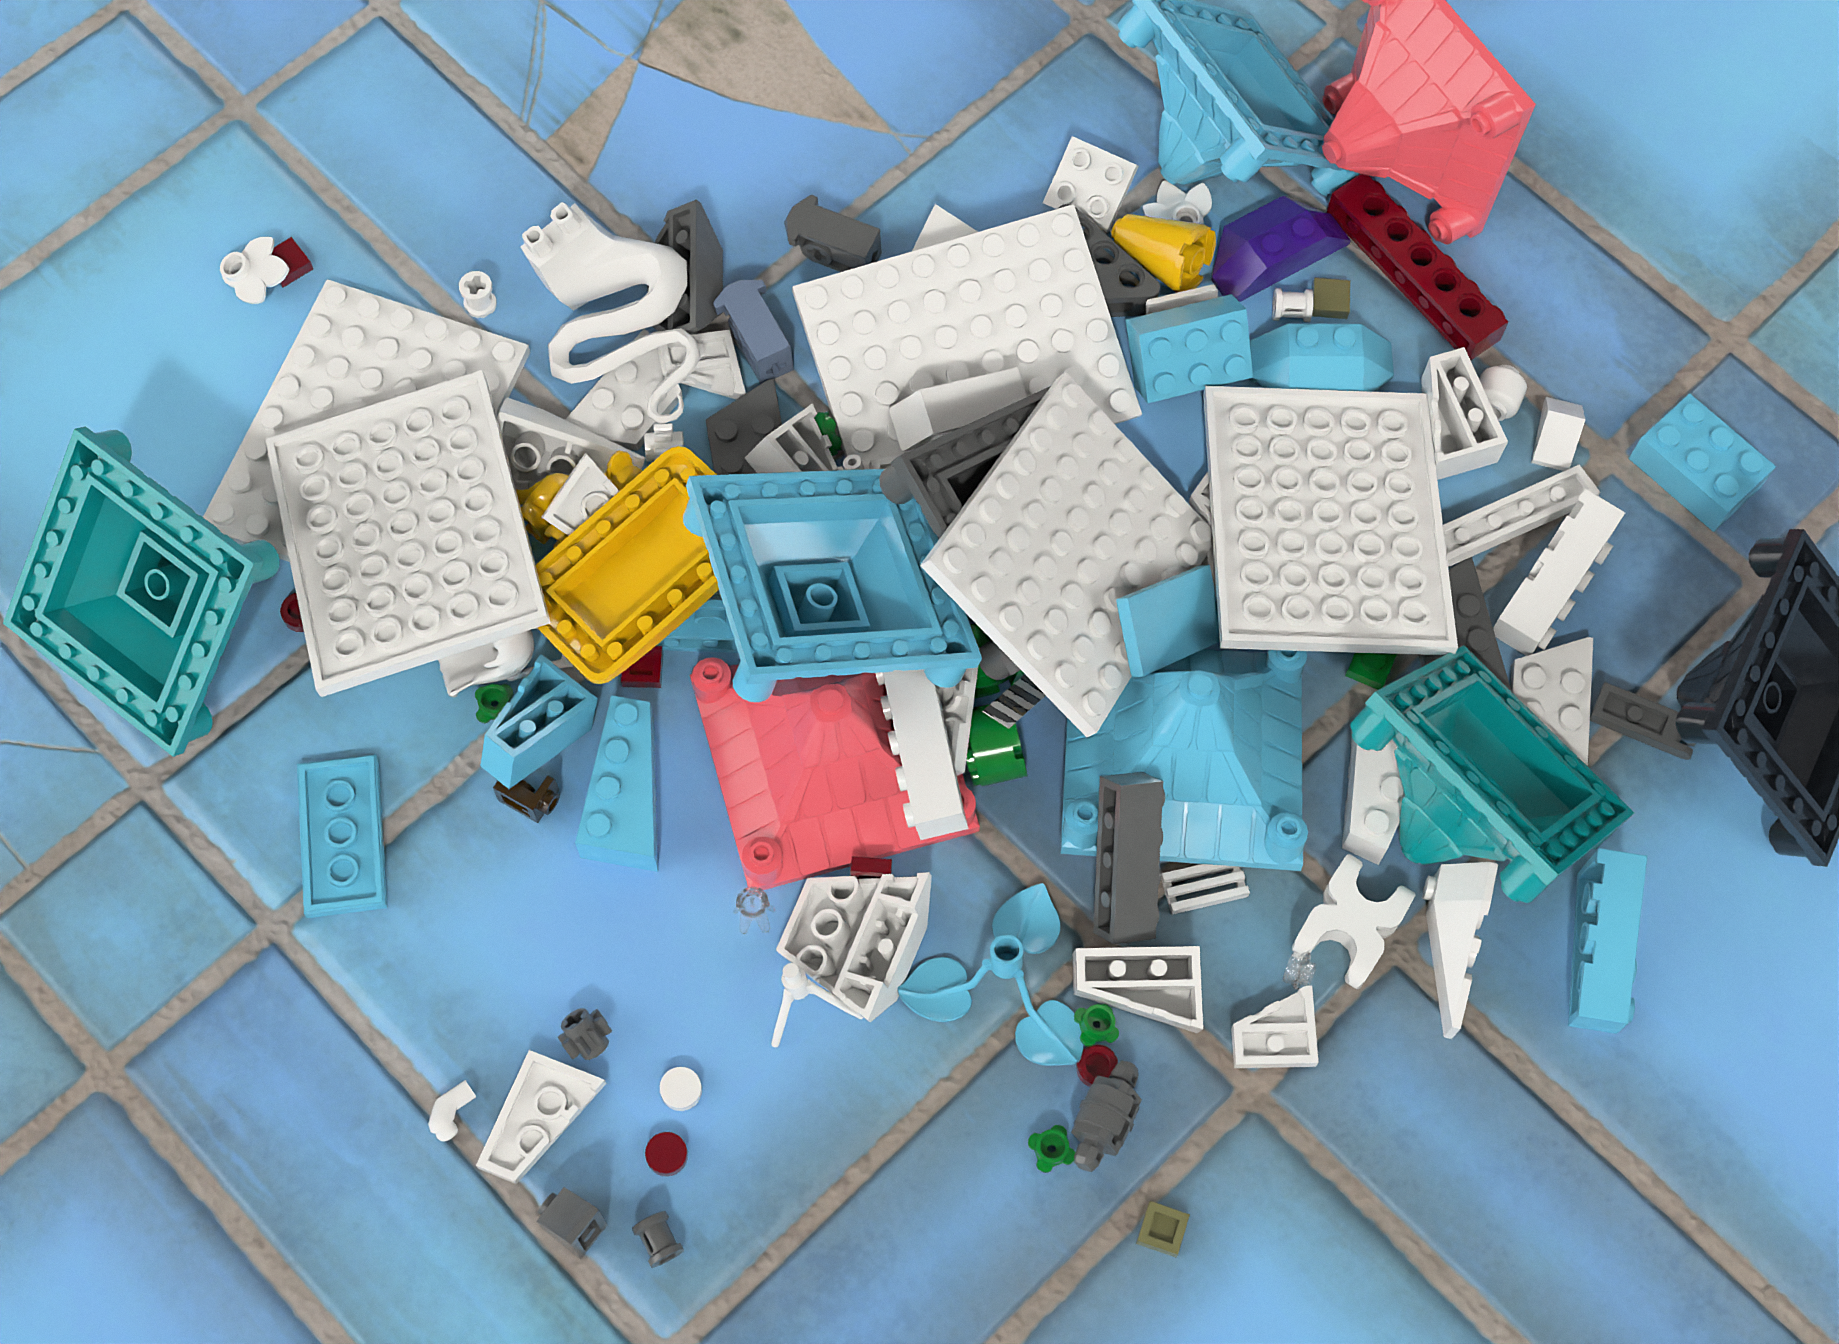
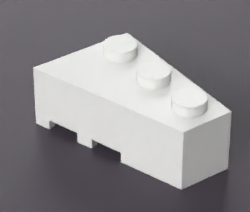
M1465 348L1431 356L1422 375L1421 385L1422 393L1427 394L1437 480L1498 463L1508 440Z
M1015 367L920 389L889 408V412L901 451L903 452L931 442L1024 399L1027 395L1019 369Z
M813 404L764 437L745 457L756 473L844 470L842 466H836L829 451L832 444L828 435L822 436L814 419L817 412Z
M1351 732V756L1348 767L1349 780L1345 803L1342 848L1379 865L1399 825L1402 799L1405 797L1394 753L1397 747L1391 740L1381 751L1364 750L1355 743L1352 738L1353 732Z
M1200 946L1076 948L1073 952L1074 995L1191 1032L1198 1033L1203 1030Z

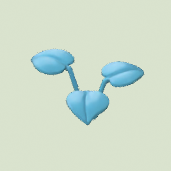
M1043 883L1020 891L998 909L992 924L995 939L990 946V959L982 961L981 968L970 981L967 982L966 970L959 962L947 957H937L918 966L909 978L898 987L900 998L913 1012L932 1021L949 1022L957 1020L969 1012L972 999L968 990L975 988L988 970H991L996 976L1003 979L1014 977L1017 981L1025 1009L1030 1015L1018 1023L1015 1031L1016 1045L1021 1054L1033 1063L1046 1066L1074 1065L1081 1059L1084 1044L1080 1041L1081 1030L1079 1024L1074 1021V1012L1063 1003L1055 1000L1046 1001L1036 1012L1032 1006L1024 981V972L1021 970L1023 950L1030 954H1039L1050 949L1059 938V915Z

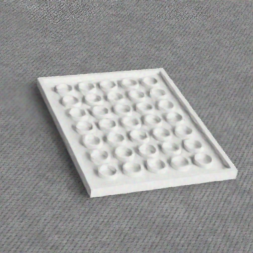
M1074 204L792 287L795 302L831 414L836 423L839 438L842 441L845 457L849 455L860 456L864 469H869L871 460L905 454L913 450L901 451L889 408L920 389L1015 367L1019 369L1027 397L1050 387L1058 377L1066 372L1114 424L1142 415Z
M327 279L203 517L239 545L255 540H265L274 546L279 559L290 562L265 439L483 370L487 378L495 413L498 417L506 397L509 398L530 354L529 345Z
M483 370L265 439L315 688L321 697L551 623L487 378Z
M1065 372L1051 385L920 566L1086 737H1089L1098 732L1132 677L1116 599L1200 566L1213 545V534L1210 526Z
M1205 386L1203 398L1220 648L1421 655L1455 654L1458 644L1427 394Z

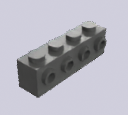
M1144 772L1100 776L1093 933L1112 944L1156 939V925L1159 921V908L1157 906L1158 885L1161 882V870L1159 867L1160 846L1163 843L1161 821L1162 806L1165 803L1163 781Z

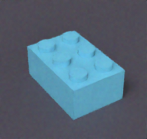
M1232 294L1126 319L1134 387L1147 403L1204 390L1205 386H1221L1253 378L1247 310Z
M1690 393L1641 437L1629 457L1630 461L1713 532L1763 486L1776 468L1772 462Z

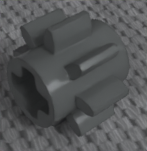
M580 1008L564 1018L561 1023V1029L564 1033L560 1034L558 1039L572 1059L580 1054L583 1059L590 1060L605 1051L609 1044L606 1035L610 1034L612 1029L598 1009L589 1014L585 1008Z

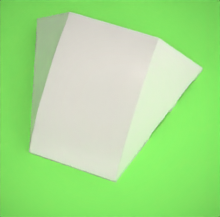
M930 872L917 873V876L894 877L893 874H882L881 878L857 879L856 876L807 878L776 951L791 963L802 968L809 977L871 1023L897 1001L899 997L898 987L905 982L928 925L932 875Z

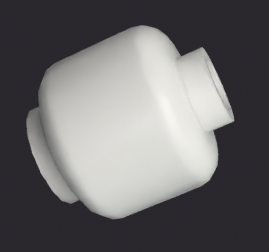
M1510 365L1493 366L1485 369L1479 380L1498 421L1513 417L1518 412L1526 394L1527 384L1516 368Z

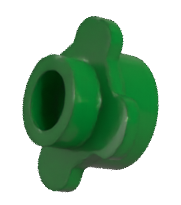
M491 684L478 688L475 692V698L479 706V710L476 712L477 720L485 724L490 720L496 719L506 703L511 701V697L514 695L512 687L507 684L501 686ZM493 701L498 702L496 707L491 706Z
M1096 1004L1087 1009L1079 1008L1076 1010L1074 1021L1080 1026V1041L1082 1044L1090 1047L1095 1042L1107 1041L1113 1043L1117 1040L1119 1030L1115 1027V1016L1110 1006ZM1094 1022L1099 1023L1100 1027H1099V1028H1095V1027L1093 1026V1023H1094Z
M1054 1125L1051 1129L1041 1134L1033 1133L1028 1139V1146L1034 1150L1037 1157L1036 1167L1043 1173L1051 1172L1054 1166L1062 1163L1070 1165L1074 1162L1075 1151L1069 1147V1141L1066 1137L1067 1130L1063 1126ZM1048 1146H1055L1056 1151L1053 1153L1049 1152Z

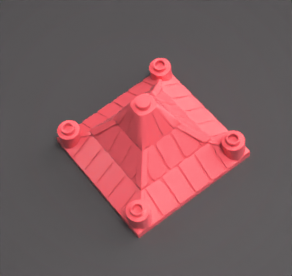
M1362 0L1371 5L1351 72L1327 85L1324 89L1323 104L1329 113L1336 116L1324 135L1323 154L1330 163L1336 164L1338 168L1368 176L1390 177L1429 200L1434 198L1442 207L1430 215V223L1428 225L1429 232L1436 241L1447 245L1465 235L1472 238L1481 233L1536 104L1446 0Z
M710 657L699 661L694 666L690 679L750 894L851 867L852 856L884 858L979 832L980 825L975 813V796L967 788L963 774L958 775L957 779L968 829L920 840L916 827L908 828L903 804L910 802L908 791H900L895 771L896 767L902 766L900 754L893 756L888 732L895 730L892 719H885L880 698L887 696L885 684L878 685L875 673L864 672L853 675H828L812 678L795 677L794 679L777 680L768 699L762 702H749L742 699L733 688L732 680L739 664L728 666L722 659Z

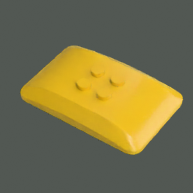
M673 447L661 454L536 564L551 622L550 624L537 627V629L592 683L603 684L617 677L665 639L719 590L703 537L691 533L683 523V514L689 501L686 489L689 476L717 474L686 447Z

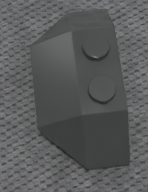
M698 200L667 211L664 218L666 224L655 241V244L673 248L687 261L686 290L675 312L658 325L652 326L657 331L682 328L691 334L701 330L721 315L716 314L713 302L723 291V249L702 204Z

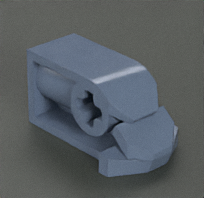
M738 280L723 289L713 302V307L717 315L724 312L725 316H730L728 324L732 335L759 383L762 384L769 379L778 378L794 370L791 346L761 296L767 292L763 280Z

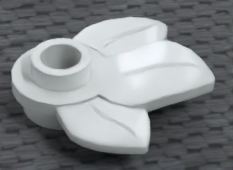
M1164 180L1158 189L1156 203L1143 205V212L1145 216L1204 224L1203 218L1210 212L1212 207L1211 194L1204 183L1193 187L1186 194Z
M272 237L253 239L247 244L242 253L232 252L225 256L220 264V272L224 282L230 287L235 288L236 296L246 303L259 304L264 302L266 287H273L281 283L289 272L288 265L282 259L271 255L274 248V239Z

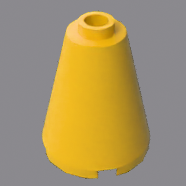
M1126 214L1115 222L1111 232V237L1120 248L1141 267L1176 293L1195 289L1199 286L1204 278L1199 275L1203 264L1210 266L1216 247L1215 231L1210 230L1211 227L1199 223Z

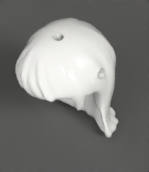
M528 630L438 659L448 695L450 697H457L460 691L469 686L506 680L520 673L528 665L533 655L534 639L532 631Z

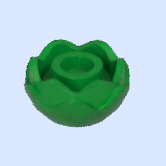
M829 411L824 413L817 412L814 419L822 436L828 435L832 444L829 451L832 456L838 454V451L842 450V441L835 432L836 423L834 419L829 417Z

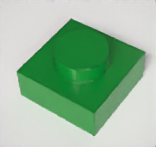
M1355 653L1345 676L1379 690L1383 688L1397 654Z

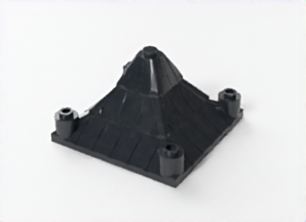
M1789 529L1786 538H1760L1749 552L1751 568L1758 577L1771 578L1765 594H1762L1731 641L1723 643L1686 674L1677 688V701L1682 709L1676 716L1675 725L1682 740L1686 743L1718 745L1725 755L1730 757L1732 763L1743 777H1746L1748 783L1757 794L1763 798L1775 816H1778V819L1769 830V841L1776 853L1779 855L1806 857L1813 866L1827 867L1839 839V576L1804 529Z

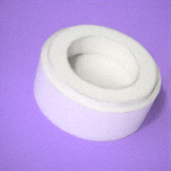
M676 1067L669 1070L662 1077L660 1094L664 1103L669 1108L676 1111H685L694 1107L700 1100L702 1085L698 1075L693 1070L686 1067Z

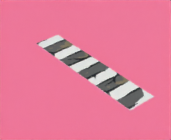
M1025 674L982 712L1009 729L1046 695Z

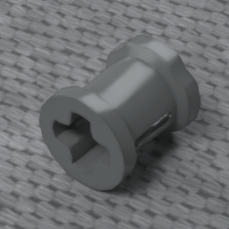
M666 1211L653 1214L632 1227L634 1235L640 1236L650 1256L648 1262L651 1268L660 1266L684 1252L681 1243H676L666 1222L669 1218Z

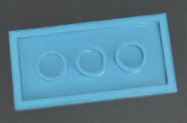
M1210 565L1194 567L1116 599L1132 677L1146 676L1220 642L1217 598Z
M377 755L297 764L304 915L306 918L388 908L379 759Z

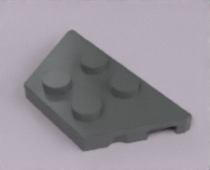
M774 379L765 381L706 419L713 469L717 475L757 474L745 457L764 437L782 425Z
M1470 557L1459 562L1449 570L1458 648L1464 645L1511 690L1473 558ZM1418 654L1421 667L1444 656Z

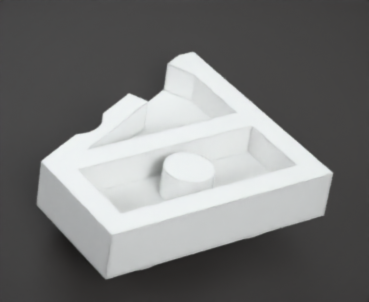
M1312 985L1304 986L1293 995L1281 1001H1276L1264 1007L1259 1013L1249 1015L1233 1024L1231 1032L1234 1068L1317 1066L1319 1061Z

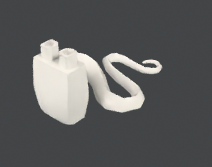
M561 202L551 210L550 217L553 219L551 223L542 230L539 226H532L522 234L524 244L520 247L545 287L560 302L573 311L589 301L635 285L647 284L649 285V292L642 299L611 310L582 315L563 324L548 344L552 376L571 384L593 380L659 346L679 342L686 347L687 356L683 363L652 391L647 403L649 418L659 424L677 420L683 413L684 402L679 393L676 394L679 399V406L672 414H659L658 404L666 393L695 370L700 360L697 340L684 329L653 332L586 364H570L569 352L576 344L590 338L625 335L658 325L673 314L687 287V261L669 246L612 235L575 203L569 207Z

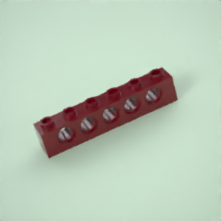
M1360 174L1332 193L1327 213L1333 216L1352 241L1455 350L1464 347L1471 361L1501 340L1509 322L1505 318L1503 311L1498 306L1491 304L1481 293L1478 285L1474 281L1469 280L1457 268L1454 260L1449 255L1444 254L1433 243L1430 235L1425 230H1421L1409 218L1407 211L1402 206L1397 205L1386 194L1383 186L1378 181L1373 180L1368 175ZM1462 313L1469 314L1471 317L1465 316Z

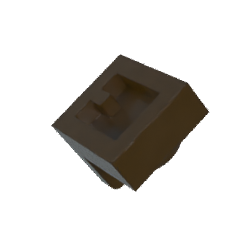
M549 775L536 793H534L535 789L524 780H521L510 789L498 780L493 786L499 802L536 823H539L544 814L549 815L555 809L560 798L557 782Z

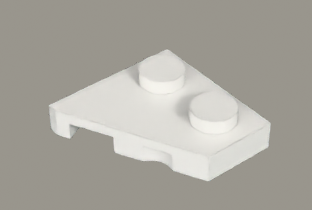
M730 330L690 334L697 340L700 360L695 370L680 383L736 400L745 395L746 392ZM679 342L657 347L664 378L666 379L677 369L687 356L686 347Z

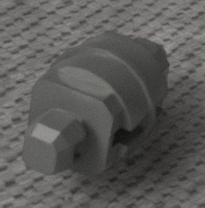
M1121 1060L1115 1065L1109 1078L1097 1076L1090 1086L1085 1099L1080 1103V1110L1074 1121L1071 1133L1080 1142L1074 1155V1163L1084 1171H1094L1099 1166L1104 1154L1116 1156L1123 1146L1128 1133L1134 1127L1133 1122L1142 1099L1133 1089L1139 1076L1138 1068L1133 1063Z

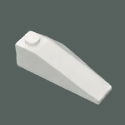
M507 397L497 417L514 485L518 490L528 489L547 475L553 473L570 475L585 453L594 461L603 474L606 472L608 461L616 451L628 452L632 459V464L641 470L646 458L543 409Z
M1496 863L1441 864L1435 875H1428L1425 882L1422 898L1428 900L1426 918L1443 1036L1445 1038L1452 1039L1461 1029L1472 983V974L1466 973V968H1472L1477 953L1480 950L1482 940L1479 939V936L1475 935V931L1481 927L1484 915L1488 916L1498 868Z

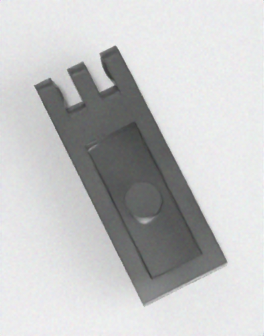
M1604 682L1601 686L1590 714V721L1685 760L1691 759L1693 749L1689 746L1696 745V743H1686L1678 733L1675 721L1679 712L1607 682Z

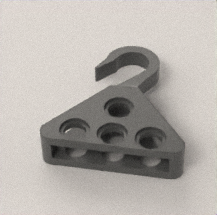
M1063 204L1059 208L1069 206L1071 204ZM1075 207L1081 226L1089 231V235L1084 231L1083 233L1110 316L1146 315V301L1159 296V282ZM1103 248L1111 250L1115 258H1113ZM1097 261H1106L1108 264H1101ZM1128 271H1131V272L1136 273V274L1139 276L1140 281H1138V280H1137L1130 272H1128ZM1122 284H1131L1135 287H1126Z

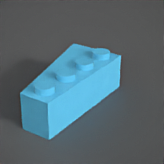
M611 695L575 841L579 856L582 859L658 872L654 717L650 702Z
M1598 848L1577 874L1568 1026L1617 1034L1628 1022L1631 1023L1633 1020L1635 1000L1631 998L1632 985L1637 973L1636 951L1647 855Z

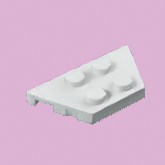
M643 329L634 340L648 335L649 332ZM657 348L605 373L565 420L626 449L638 451L645 443V433H653L654 424H659L649 418L647 403L652 391L665 380ZM678 384L660 399L658 404L659 414L666 415L673 410L679 403V399L676 396L677 393L683 398L682 390Z
M1591 637L1515 659L1511 665L1510 691L1587 766L1593 638Z

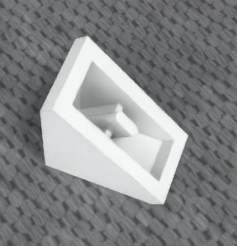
M1545 397L1531 463L1561 471L1570 469L1585 422L1582 405Z

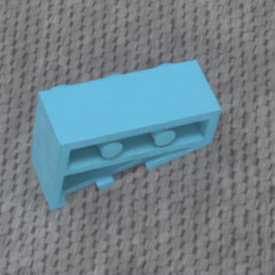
M540 654L528 677L523 678L519 684L515 696L510 702L506 703L486 732L480 766L510 789L592 730L598 698Z

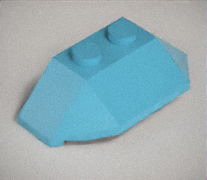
M1286 324L1250 340L1253 378H1249V380L1254 383L1258 382L1264 388L1376 392L1394 376L1391 342L1362 324Z
M714 594L656 646H662L663 650L738 653L735 637L728 621L727 611L721 594Z

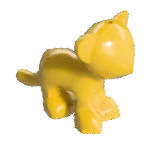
M619 450L611 456L604 475L620 491L639 475L642 470L632 464V459L628 452ZM563 473L547 475L528 489H516L519 504L522 505L523 519L528 522L526 525L527 532L542 544H545L550 537L555 538L557 542L553 548L558 546L568 535L541 517L570 476Z

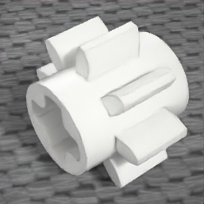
M672 423L654 424V433H645L646 461H655L670 448L684 447L683 431L673 432Z

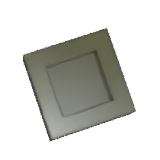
M1314 278L1312 284V316L1347 319L1350 313L1351 280Z
M1149 1201L1136 1244L1176 1258L1190 1214Z

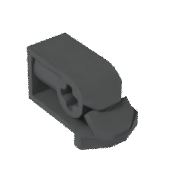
M809 195L794 205L784 221L790 245L794 247L799 245L802 254L808 259L839 272L877 262L882 254L879 228L817 206L818 197L814 195Z

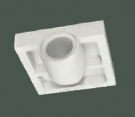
M1072 136L1043 203L1055 209H1058L1063 204H1074L1099 229L1109 233L1139 166Z

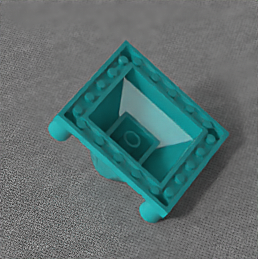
M86 426L75 428L3 624L171 756L175 757L185 752L188 742L204 737L211 731L213 724L212 715L209 708L203 703L208 686L212 682L220 657L224 653L230 633L236 624L242 604L246 600L251 585L275 576L280 564L279 555L274 546L265 540H255L239 545L228 535L220 532L216 526L204 517L196 514L192 508L176 496H172L168 490L152 478L144 475L140 469L130 463L132 456L131 444L123 432L107 430L94 433Z
M1464 645L1457 648L1455 654L1448 653L1375 691L1365 702V708L1350 723L1353 740L1364 750L1381 751L1391 740L1397 747L1394 753L1405 797L1402 799L1398 839L1405 857L1414 863L1423 865L1443 862L1462 857L1463 855L1503 862L1509 859L1511 862L1499 875L1503 892L1515 902H1532L1559 875L1591 849H1597L1634 814L1582 760Z

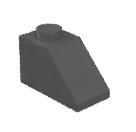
M563 1187L558 1195L554 1192L551 1193L538 1210V1213L541 1215L537 1220L539 1226L579 1259H582L608 1226L602 1214L595 1206Z

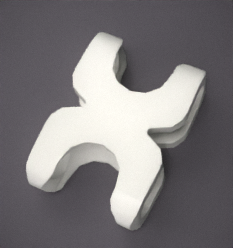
M1348 854L1332 876L1323 893V902L1325 904H1320L1311 911L1292 945V951L1302 957H1307L1322 941L1333 940L1341 943L1348 950L1351 959L1348 971L1344 976L1345 982L1355 989H1360L1383 954L1384 940L1382 938H1387L1395 932L1415 897V892L1401 885L1386 901L1376 903L1366 900L1359 893L1356 884L1359 871L1363 866L1362 862Z

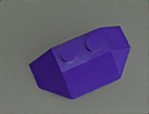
M1283 195L1224 226L1211 281L1222 296L1232 294L1241 302L1350 245L1351 240L1331 214Z

